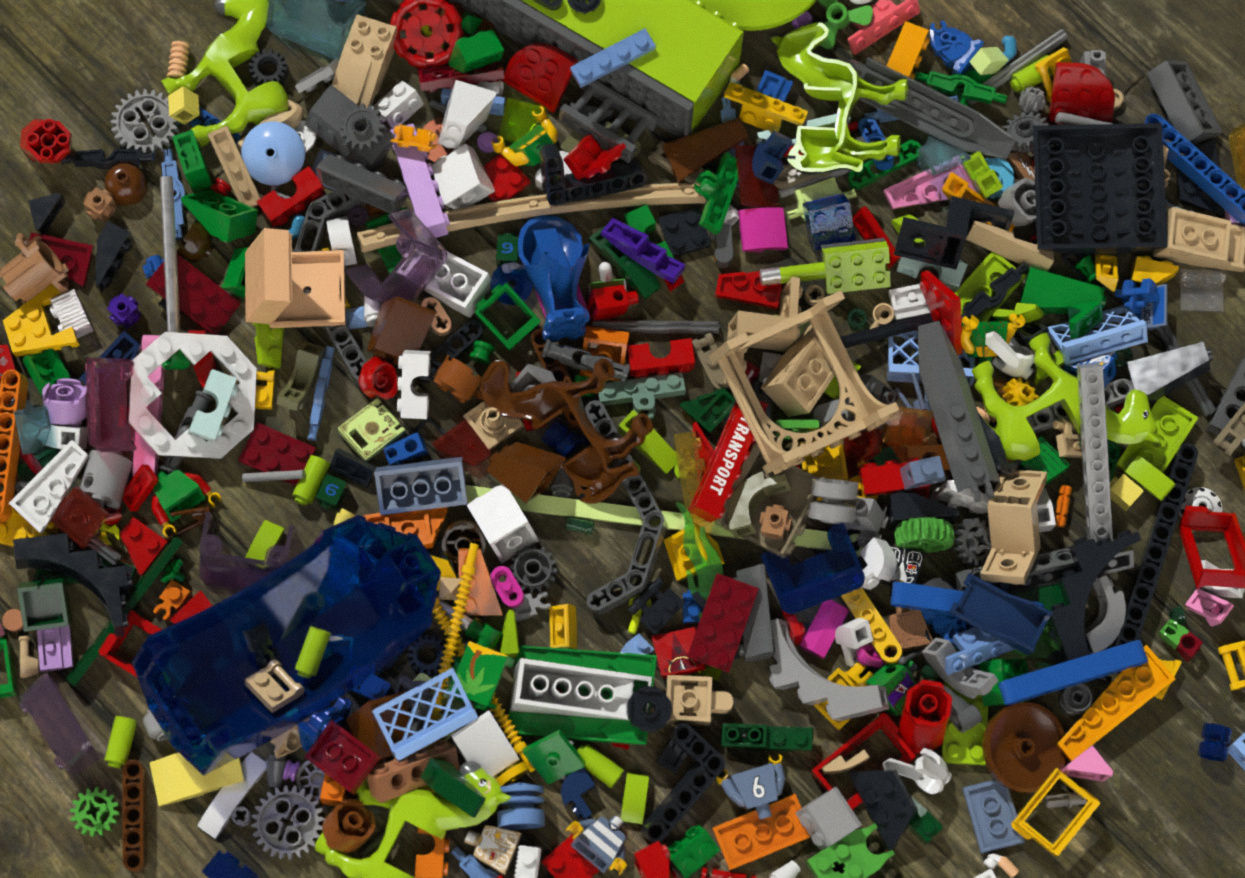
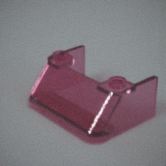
M86 359L89 445L100 452L136 450V445L131 443L135 440L134 429L130 428V425L127 424L126 381L129 380L130 376H133L134 362L129 359Z

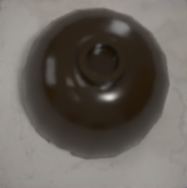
M195 219L177 249V254L188 263L199 262L204 256L208 258L214 249L211 246L213 236L197 219Z
M471 520L455 521L447 527L443 534L442 550L446 557L459 564V549H469L470 543L478 544V549H481L484 554L486 538L477 523Z

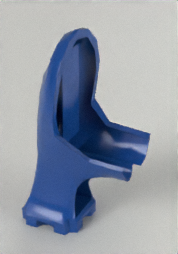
M548 215L532 218L521 228L518 238V252L521 263L543 303L546 314L542 332L544 340L549 339L554 343L564 337L569 338V340H576L580 336L585 335V323L589 322L590 316L588 311L578 301L577 285L587 258L589 244L582 247L581 235L571 223L557 216Z

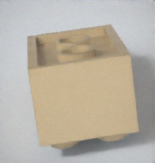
M360 15L355 17L332 85L359 107L363 103L367 109L369 105L373 104L375 96L380 91L395 52L393 45L397 35L396 26Z
M1175 207L1166 211L1168 247L1154 249V257L1193 266L1237 272L1245 271V227L1233 225L1230 220Z
M812 325L803 332L782 356L761 386L764 392L788 417L810 413L835 376Z

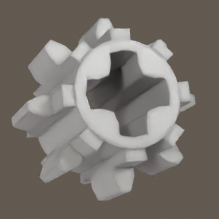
M1026 88L1025 92H1021L1019 98L1020 109L1025 113L1033 112V114H1038L1039 110H1043L1046 97L1044 92L1038 88Z

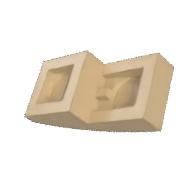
M863 750L845 762L840 755L824 766L821 772L823 775L841 773L861 765L869 759V756Z

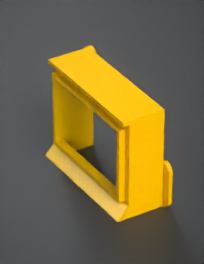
M1056 768L1011 822V827L1025 839L1033 838L1056 857L1099 806L1100 802L1085 788L1079 787ZM1060 779L1087 803L1056 842L1052 844L1028 825L1025 820L1056 781Z

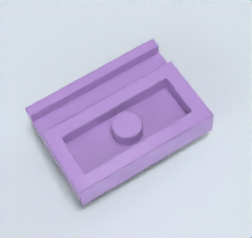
M71 624L64 627L37 630L40 671L74 668Z

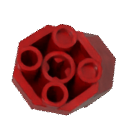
M34 119L21 130L20 147L32 161L59 163L71 153L72 135L60 121Z
M922 680L906 693L897 734L914 754L921 755L920 753L923 748L934 751L943 743L951 712L952 697L946 692L945 687L940 682Z

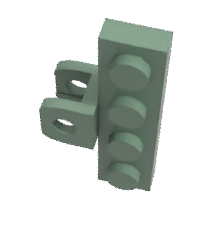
M680 372L629 379L625 383L621 381L607 382L606 388L599 392L598 396L599 401L604 406L632 402L633 410L637 414L648 410L649 413L646 415L652 420L655 418V399L686 395L683 374Z

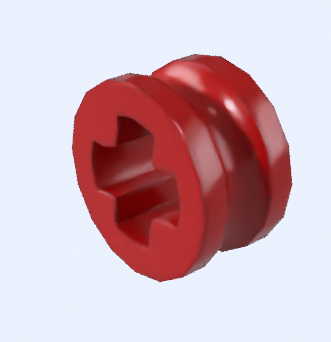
M216 178V183L210 186L211 189L224 196H228L227 192H230L232 187L222 179Z

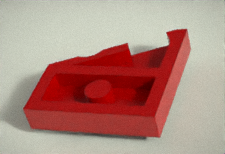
M134 517L131 518L120 532V536L138 573L143 577L168 541Z

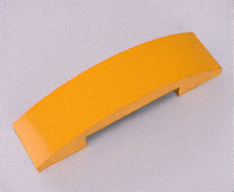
M950 172L941 189L949 200H951V196L997 206L969 188V183L953 172ZM990 222L984 223L993 226V224ZM1012 223L1009 229L1011 232L1015 227Z

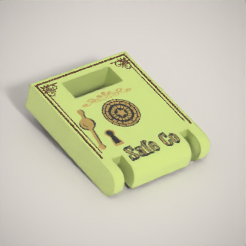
M378 398L338 427L339 434L360 458L366 462L406 432L404 427L396 430L400 426L399 421L384 405L378 407L381 404ZM355 430L368 444L363 449L351 437L355 434Z

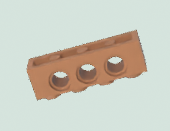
M438 740L432 745L421 748L399 761L395 758L388 763L376 765L367 776L370 795L380 803H383L427 785L420 776L431 758L449 762L460 771L456 747L446 740Z

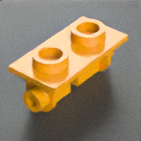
M402 124L394 127V134H397V137L391 139L390 142L397 143L399 147L409 148L410 146H415L417 150L429 152L437 147V144H432L437 139V134L432 130L418 128L416 136L414 135L415 127Z

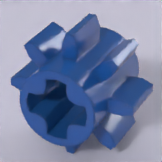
M154 255L146 259L147 265L142 266L146 278L152 277L163 263L164 259L160 255Z

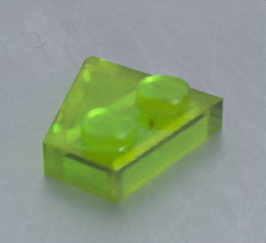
M507 98L499 136H502L504 141L514 143L526 135L537 123L532 111L535 114H540L542 112L540 106Z

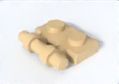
M1055 420L1053 428L1061 431V434L1056 436L1059 457L1082 458V449L1079 446L1081 434H1078L1070 420Z

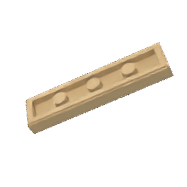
M224 126L208 133L207 135L237 200L253 208L258 206L256 201L261 198L228 127Z

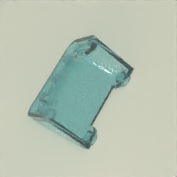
M269 0L266 24L268 29L274 34L335 59L339 58L342 54L356 15L363 16L366 2L362 0H347L345 6H342L331 0Z

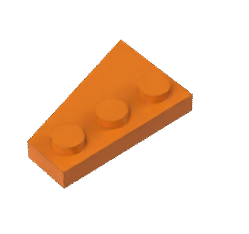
M469 549L458 550L459 578L463 575L461 570L462 566L466 564ZM478 549L474 565L476 572L475 575H472L474 580L470 581L472 587H469V590L471 592L467 594L469 599H466V603L468 605L464 607L466 612H463V614L503 616V611L491 582L482 550Z

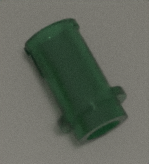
M568 516L566 530L581 532L585 536L588 534L592 535L594 522L589 518L583 520Z

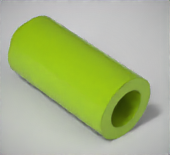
M1049 55L1013 74L1010 81L1012 89L1021 94L1022 91L1025 92L1026 88L1034 87L1043 82L1040 73L1035 69V64ZM1049 67L1047 70H1048L1049 76L1051 77V76H1053V75H1052L1051 69H1050V67Z
M314 455L310 456L304 468L305 478L299 479L292 494L295 497V502L304 506L307 503H313L330 467L329 462Z
M310 626L295 669L298 670V675L309 679L311 675L316 676L331 636L330 632Z
M115 716L104 761L108 762L109 767L121 769L122 765L128 761L137 720Z
M589 744L586 746L581 745L578 748L577 752L586 762L584 769L608 787L613 788L624 773V770Z

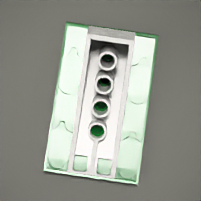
M518 645L519 653L515 659L508 720H512L511 725H515L514 730L519 731L517 735L546 737L561 730L567 739L646 745L648 733L639 731L630 725L626 715V704L635 691L645 686H653L657 655ZM647 703V706L643 708L647 715H650L651 704Z

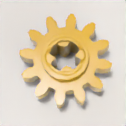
M1021 377L1016 380L1013 378L1003 387L1006 394L1002 397L1007 399V403L1013 406L1027 405L1039 398L1034 393L1035 387L1029 386L1028 380L1023 383Z

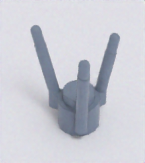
M912 372L911 376L918 400L913 402V407L899 388H895V391L908 409L910 417L915 416L916 420H920L930 416L931 408L925 390V398H923L916 374Z

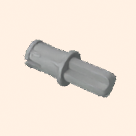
M1065 790V793L1045 796L1047 808L1063 806L1071 808L1072 805L1087 803L1077 793L1069 792V790Z

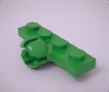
M728 152L722 155L716 175L706 170L700 173L695 181L697 184H694L695 192L706 199L699 225L715 235L721 232L743 166V162Z

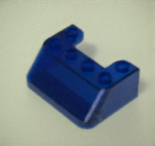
M846 522L835 524L829 529L827 536L832 550L791 565L788 555L783 559L769 551L761 554L783 611L794 614L863 586L865 574Z

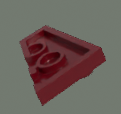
M31 232L29 241L36 236H40L42 238L40 241L53 250L62 264L65 263L68 266L67 278L85 288L95 247L89 244Z

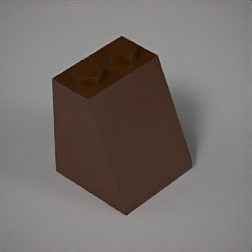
M399 296L381 303L367 351L373 353V356L384 360H391L393 365L398 366L399 356H403L404 350L419 351L436 312Z
M516 442L511 446L506 445L500 453L495 452L489 459L491 464L486 471L524 503H528L548 488L566 461V458Z
M404 692L368 701L346 718L353 736L381 756L376 765L388 763L395 758L372 710L404 694ZM404 700L400 710L408 712L407 703ZM387 709L379 713L382 721L391 723L395 711ZM399 713L395 725L406 728L409 716ZM393 728L391 739L394 744L402 740L405 731Z

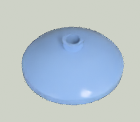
M272 121L257 125L247 134L242 145L241 156L252 178L266 185H282L291 181L292 177L302 169L305 161V147L300 135L292 127L281 122ZM269 149L274 150L273 156H268L267 152Z

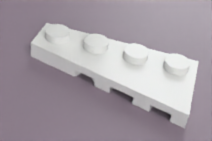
M71 440L9 504L42 534L89 455Z
M954 480L946 481L930 496V499L933 501L948 502L947 506L956 509L957 506L969 508L970 513H988L987 504L989 499L986 494L981 493L979 490L981 502L976 503L970 488L957 493Z

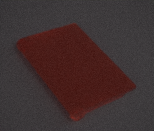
M734 145L741 205L780 208L777 187L754 175L752 160L757 147Z

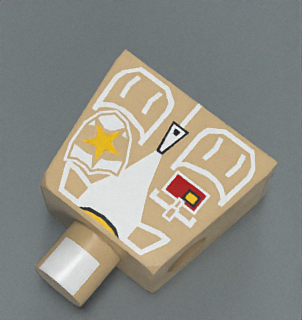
M485 825L482 834L469 830L464 843L476 847L473 854L476 859L506 876L522 835L516 831Z

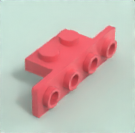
M879 0L872 5V22L867 26L854 23L860 30L847 39L851 53L856 55L905 23V21L919 14L918 1L905 0L897 6L890 0Z

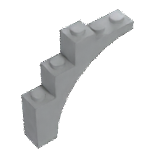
M780 619L770 621L772 640L775 646L773 655L776 662H778V664L770 666L771 673H769V679L774 688L784 690L799 686V699L803 704L810 706L828 701L827 712L831 719L836 721H843L890 709L884 686H842L822 677L798 653L790 637L786 621Z

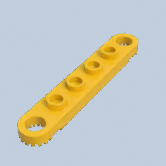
M834 552L826 554L821 562L824 572L855 619L862 618L868 620L874 640L871 642L885 663L894 664L898 662V659L903 656V651L863 588L856 585L854 582L855 576L843 558ZM830 559L838 560L839 565L835 569L827 567ZM888 647L897 649V654L894 657H887L885 655Z

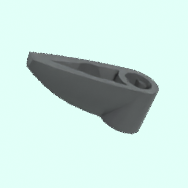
M944 688L952 697L949 719L959 732L964 733L982 722L981 714L974 705H969L951 689Z

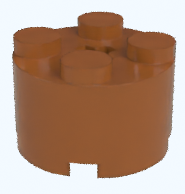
M447 355L434 374L433 382L436 384L435 386L444 392L450 390L451 394L454 395L453 397L464 404L471 399L479 387L481 376L479 374L477 377L474 376L471 368L455 358L451 359Z
M346 799L339 803L325 817L322 828L327 846L341 852L358 850L375 830V818L371 810L368 811L361 801L355 799Z

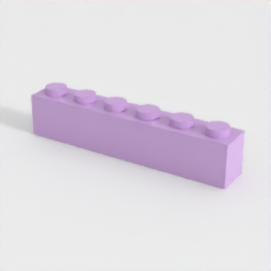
M393 142L395 155L407 187L423 241L447 235L446 226L450 225L447 212L442 213L441 210L444 208L442 197H437L436 195L439 189L436 179H431V176L434 175L431 164H426L425 161L428 159L427 152L419 151L415 146H410L409 148L399 147L397 143Z

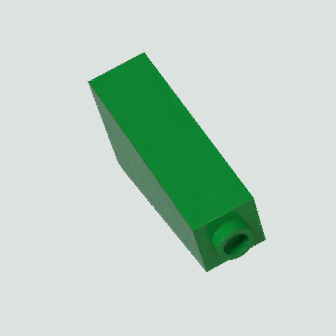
M1030 267L1019 303L1036 304L1044 314H1068V306L1072 304L1100 301L1102 302V308H1104L1107 296H1104L1105 288Z

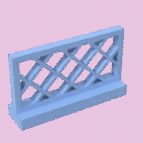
M1125 305L1102 311L1103 320L1106 321L1105 323L1100 322L1094 327L1100 328L1099 331L1090 330L1083 337L1073 340L1070 339L1069 321L1049 326L1048 334L1063 354L1064 363L1069 365L1148 342L1147 324L1144 320H1139L1129 308H1125ZM1126 313L1125 317L1117 316L1119 314ZM1113 321V322H1119L1120 324H1119V325H1114V324H1110V323ZM1064 331L1065 333H1064V334H1059V333H1056V332Z
M918 331L896 335L906 340L900 347L893 342V336L888 337L887 381L913 383L911 373L915 372L918 383H922L919 365L913 361L919 356L918 345L914 342L918 338ZM909 344L917 351L911 357L903 351ZM963 351V354L958 355L960 359L964 357L969 362V368L963 369L969 386H973L975 378L971 371L975 368V357H968L966 352ZM899 353L906 361L903 364H893V357Z
M453 668L372 710L393 757L398 761L478 718ZM451 676L454 681L452 690L441 689L443 679ZM426 688L435 690L431 702L420 699L423 690ZM439 691L450 694L446 707L435 704ZM454 696L462 698L465 704L464 707L458 710L450 708ZM406 699L415 700L411 713L400 710L402 702ZM419 702L430 705L426 717L415 714ZM434 706L445 710L442 718L437 721L430 719ZM387 709L395 711L391 723L382 721L379 713ZM399 713L410 716L406 728L395 725ZM414 717L425 720L422 729L419 731L410 730ZM393 728L405 731L402 740L394 744L391 739Z

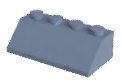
M463 457L383 466L375 469L374 474L380 515L468 504Z

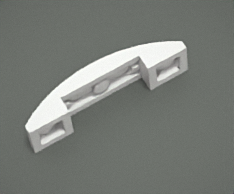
M252 752L241 763L245 782L222 787L197 825L215 839H217L229 822L228 819L231 817L233 810L239 806L255 783L257 784L267 770L266 762Z

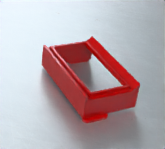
M1186 506L1178 529L1196 589L1203 586L1245 588V541L1236 513L1209 512L1207 507ZM1192 530L1223 532L1235 569H1204Z
M130 610L127 615L128 627H124V636L115 637V634L108 635L99 650V654L179 703L182 693H187L197 675L210 658ZM134 625L196 661L177 692L115 655Z
M882 713L812 769L811 775L826 792L833 788L822 776L821 769L840 755L844 758L879 729L884 732L903 755L898 761L908 764L914 761L915 754L897 734L899 728L886 713ZM857 792L846 802L854 810L863 800Z

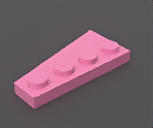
M957 156L883 190V193L892 210L949 200L941 189L950 172L969 183L968 187L976 191L960 163L962 161L960 156Z

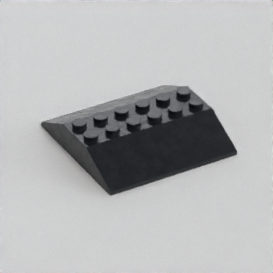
M1162 123L1033 126L1037 250L1075 255L1126 254L1168 247Z

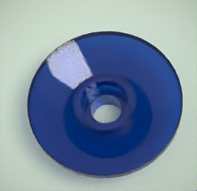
M518 263L500 265L491 276V291L499 284L503 286L509 281H513L515 287L512 290L524 302L531 294L533 283L526 270ZM506 293L498 299L499 302L505 305H516Z

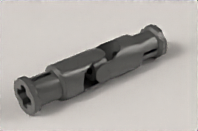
M549 339L546 340L542 352V358L550 357L559 360V363L581 370L590 369L592 372L594 364L599 359L605 358L614 367V378L620 379L622 383H625L630 368L629 364L615 363L610 358L593 356L590 352L568 345L561 346L552 343ZM573 354H583L579 361L580 365L573 361Z
M196 391V398L192 406L188 407L177 435L174 437L175 440L189 429L187 425L192 423L197 410L206 412L210 402L214 400L212 396L202 391ZM167 456L164 464L160 465L159 469L170 474L179 469L182 460H185L186 457Z

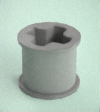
M242 806L235 808L231 815L234 823L242 827L248 825L252 819L250 811ZM238 812H247V814H245V821H237Z

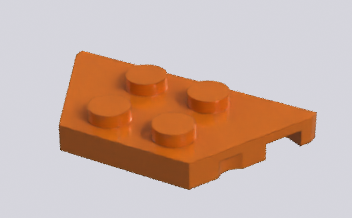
M448 507L384 515L375 513L364 515V521L386 551L392 554L433 548L449 510Z

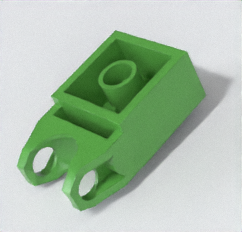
M874 823L867 828L852 831L808 859L806 865L814 878H868L876 873L885 861L895 855V853L891 850L877 855L867 849V837L878 828ZM833 864L841 865L843 873L834 872L833 868L835 866Z

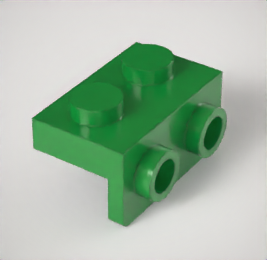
M53 348L46 349L42 353L26 355L23 359L41 396L44 386L48 383L53 385L57 383L58 379H71L69 372L65 369L60 359L59 353L56 350L54 351Z
M700 825L688 829L680 840L673 842L668 847L671 855L670 860L684 878H689L721 851L709 833Z

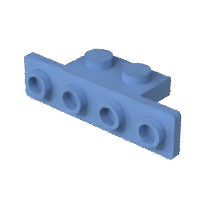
M975 627L953 635V643L960 652L945 658V673L950 675L1016 649Z

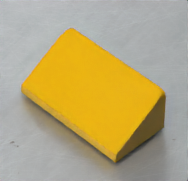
M1104 254L1095 255L1096 279L1115 292L1118 282L1117 257Z
M570 604L551 606L549 609L550 648L577 649L576 606Z

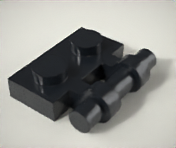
M659 577L653 583L650 582L639 598L636 597L632 601L633 604L628 608L633 615L639 609L645 613L639 621L654 635L685 605V602L671 588H668L664 594L659 590L664 584ZM654 595L658 600L649 608L645 603Z

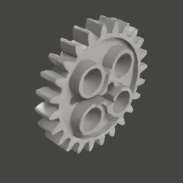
M144 89L141 95L136 90L134 97L128 93L129 100L127 101L122 98L120 99L123 105H115L118 112H112L115 120L110 122L113 126L111 130L113 134H116L115 139L117 142L120 141L122 148L127 146L126 149L128 150L140 149L143 153H148L151 150L156 155L157 148L163 152L164 144L169 147L171 146L169 139L173 140L172 136H175L173 133H179L176 125H180V122L169 116L168 97L164 99L162 92L157 96L155 90L148 94L147 90ZM150 106L154 107L152 111H145ZM136 108H139L142 112L145 120L149 123L152 131L156 135L155 137H152L149 133L146 125L142 122L139 114L137 113ZM136 117L134 121L127 122L128 118ZM164 123L162 128H155L157 124ZM139 134H146V136L142 139L137 138Z
M284 786L283 792L275 788L274 796L267 792L269 798L267 801L260 798L263 804L262 807L255 806L259 814L252 815V818L257 820V823L252 824L251 827L258 829V831L253 833V836L261 837L257 844H265L264 852L272 849V857L279 852V859L281 860L284 859L285 854L292 860L294 853L299 858H302L301 851L304 850L309 854L308 846L315 847L316 843L314 840L320 836L318 831H323L320 823L324 822L325 818L319 817V815L324 810L322 808L316 809L320 804L318 800L311 802L314 797L312 793L305 797L306 790L304 788L300 793H298L296 786L292 788L291 792L288 786ZM282 802L289 804V808L285 813L278 812V806ZM298 804V808L292 815L294 806ZM304 811L308 812L309 819L305 823H300L298 821L299 814ZM291 818L293 825H288L286 828L284 820H289ZM272 823H278L279 829L275 834H269L268 827ZM285 830L282 841H279V840H278L279 837L282 835L283 831ZM292 832H297L299 834L298 841L294 844L289 843V835Z

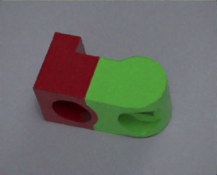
M1171 619L1158 632L1160 638L1178 651L1187 662L1194 657L1203 644L1189 630Z

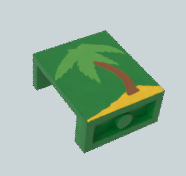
M469 641L456 675L468 700L475 702L474 707L487 711L488 707L496 710L497 706L491 703L505 666L512 668L515 659ZM453 681V682H452V684H451V687H450V689H449V691H451V690H452V687H453V684H454V681ZM455 696L454 699L463 702L462 698Z

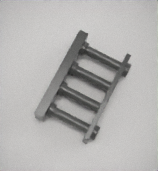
M595 80L583 87L582 90L585 92L573 107L566 104L562 106L558 121L584 137L592 134L599 146L604 149L624 143L626 148L621 152L622 156L620 158L630 163L634 158L636 150L635 141L645 128L651 131L655 130L658 117L651 111L645 110L601 84L599 80ZM594 96L603 103L592 117L588 118L580 113V111L590 98ZM611 106L621 113L609 128H605L598 124V122ZM629 117L638 122V125L628 138L624 139L615 133Z

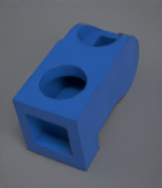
M418 432L387 446L383 450L389 466L399 465L416 457L429 454L424 439Z

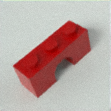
M309 166L292 177L297 191L291 198H281L273 190L256 201L260 211L273 228L277 225L285 224L289 217L295 213H301L308 204L323 197L324 193H326L324 185L320 184V180Z
M692 338L671 340L670 353L665 358L654 357L650 352L649 343L627 346L630 377L643 378L647 377L648 374L656 373L657 375H665L673 371L687 373L695 367Z

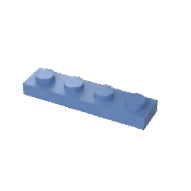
M643 29L571 66L570 71L580 88L655 50L656 45L647 30Z

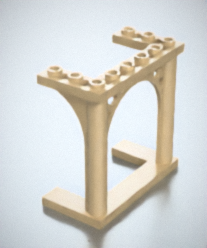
M842 291L821 299L809 310L755 334L747 336L744 333L730 339L709 356L712 364L718 362L767 463L763 466L766 475L771 472L777 475L792 466L801 464L805 461L804 457L810 454L812 458L824 453L823 448L827 446L833 449L843 444L842 439L847 437L849 440L861 436L860 431L866 428L870 432L893 419V414L899 411L896 402L890 405L883 404L867 390L828 314L829 310L845 299ZM810 321L837 377L840 397L834 416L825 426L813 432L795 433L779 427L765 414L736 353ZM848 398L849 404L852 403V405H846L845 399ZM843 410L852 412L855 420L852 422L844 420L841 412ZM840 422L843 426H838L836 429L834 423ZM772 432H778L780 435L776 442L774 440L776 436ZM818 432L822 433V438L818 437ZM785 437H790L792 440L790 451H784L782 448V441ZM798 439H804L805 444L802 443L798 447Z

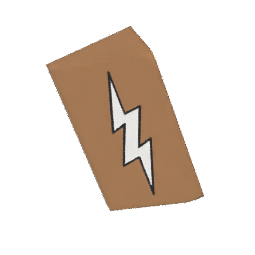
M1017 151L1009 154L1006 161L1011 165L1019 180L1024 178L1035 180L1032 160L1028 154Z

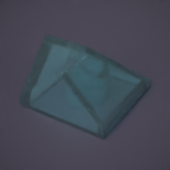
M929 136L925 146L918 148L917 166L934 176L970 160L971 156L952 145Z
M47 406L14 411L22 453L44 452L51 429Z

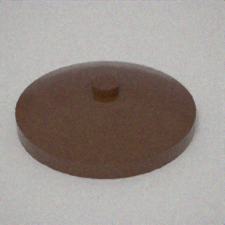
M1019 702L1005 706L997 711L986 726L982 743L984 760L993 778L1003 787L1015 792H1037L1054 769L1058 768L1061 771L1064 768L1067 757L1057 746L1058 742L1065 736L1062 725L1052 712L1036 703Z

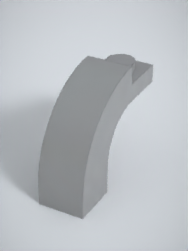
M1099 574L1093 584L1099 600L1098 615L1092 624L1085 627L1086 643L1091 654L1107 648L1117 638L1124 624L1126 614L1123 592L1113 590L1111 579L1104 574Z
M935 638L922 651L933 670L953 689L969 698L974 699L978 694H987L998 682L995 674L979 671L973 667L947 675L945 673V658L957 653L950 640Z

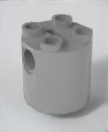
M111 446L90 451L79 488L101 507L104 508L106 504L108 507L119 509L133 463L122 456V450ZM77 493V498L85 500Z

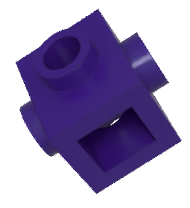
M121 293L118 297H114L108 305L109 319L117 326L121 324L127 330L142 315L137 307L139 303L133 297L129 296L127 298Z

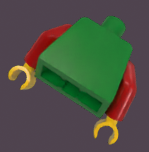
M175 470L170 474L162 471L157 475L159 480L153 488L155 494L152 496V512L158 523L163 525V534L169 539L166 531L171 528L177 535V529L170 525L168 521L174 522L182 516H171V512L192 509L195 505L206 499L205 495L208 497L209 506L215 508V504L211 499L215 497L221 502V496L219 493H212L210 491L212 488L199 475L183 474L179 470Z

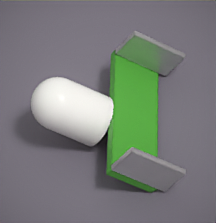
M608 262L601 263L599 265L601 281L589 283V293H591L592 289L624 285L627 293L625 278L612 280L611 265Z

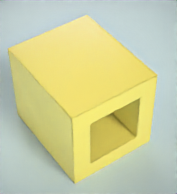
M181 87L168 96L169 116L185 125L199 116V99L197 94L185 87Z
M1125 474L1119 479L1115 476L1112 482H1110V499L1124 511H1127L1144 491Z

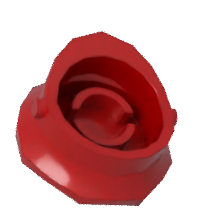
M377 356L372 357L363 364L358 379L362 392L370 398L376 396L384 399L393 398L398 391L396 369L387 360Z

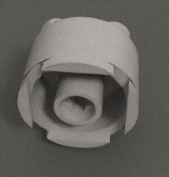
M1029 178L1021 179L1006 188L999 199V207L1014 210L1011 223L1016 227L1028 225L1036 220L1035 180Z

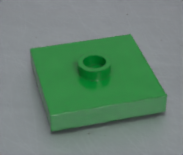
M561 730L524 747L522 751L548 785L585 767L586 763Z

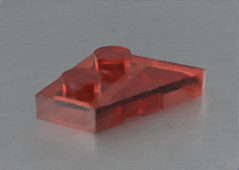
M466 419L432 443L435 449L454 458L463 457L464 463L472 467L477 466L492 455Z
M876 428L869 432L866 430L860 432L861 436L849 440L848 437L844 439V455L848 478L854 476L860 468H863L864 464L870 462L881 452L882 430Z

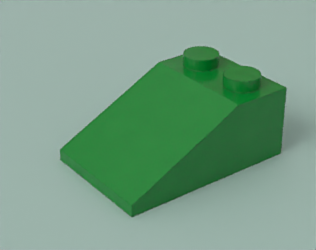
M211 189L181 197V202L211 235L219 238L221 242L229 243L232 240L245 238L255 233L258 209Z

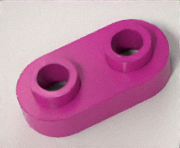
M505 566L496 567L490 577L493 586L508 607H519L524 602L525 594L509 568ZM505 575L507 577L506 581L500 582V577ZM517 594V599L512 601L510 599L511 595Z
M866 644L856 650L857 660L864 666L882 668L887 664L871 644ZM886 650L885 655L887 657H892L891 654Z

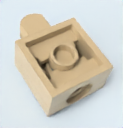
M667 675L666 696L671 701L672 714L666 724L681 722L688 725L710 726L711 713L726 714L732 709L733 697L730 693L712 691V677Z

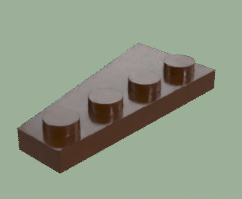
M739 117L662 145V149L679 184L689 175L698 172L707 163L713 162L724 152H728L748 138V133Z

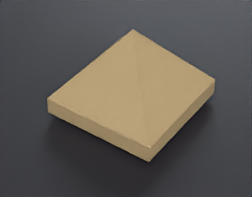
M440 577L439 600H457L456 594H459L457 588H460L459 582L462 581V578Z

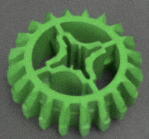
M918 517L903 520L898 523L895 531L897 547L930 554L931 552L949 549L954 544L955 539L953 525L946 520L943 521V519H936L935 517Z

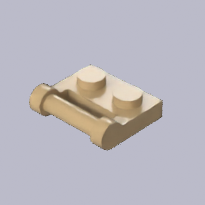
M277 659L270 661L266 667L245 679V685L272 713L301 696L305 690L300 683H296L281 668V663ZM276 674L290 690L286 692L271 675Z

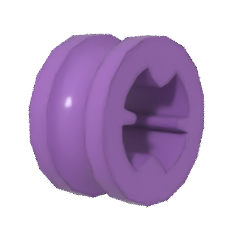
M288 760L283 779L287 780V778H290L292 782H295L300 762L292 763V760Z

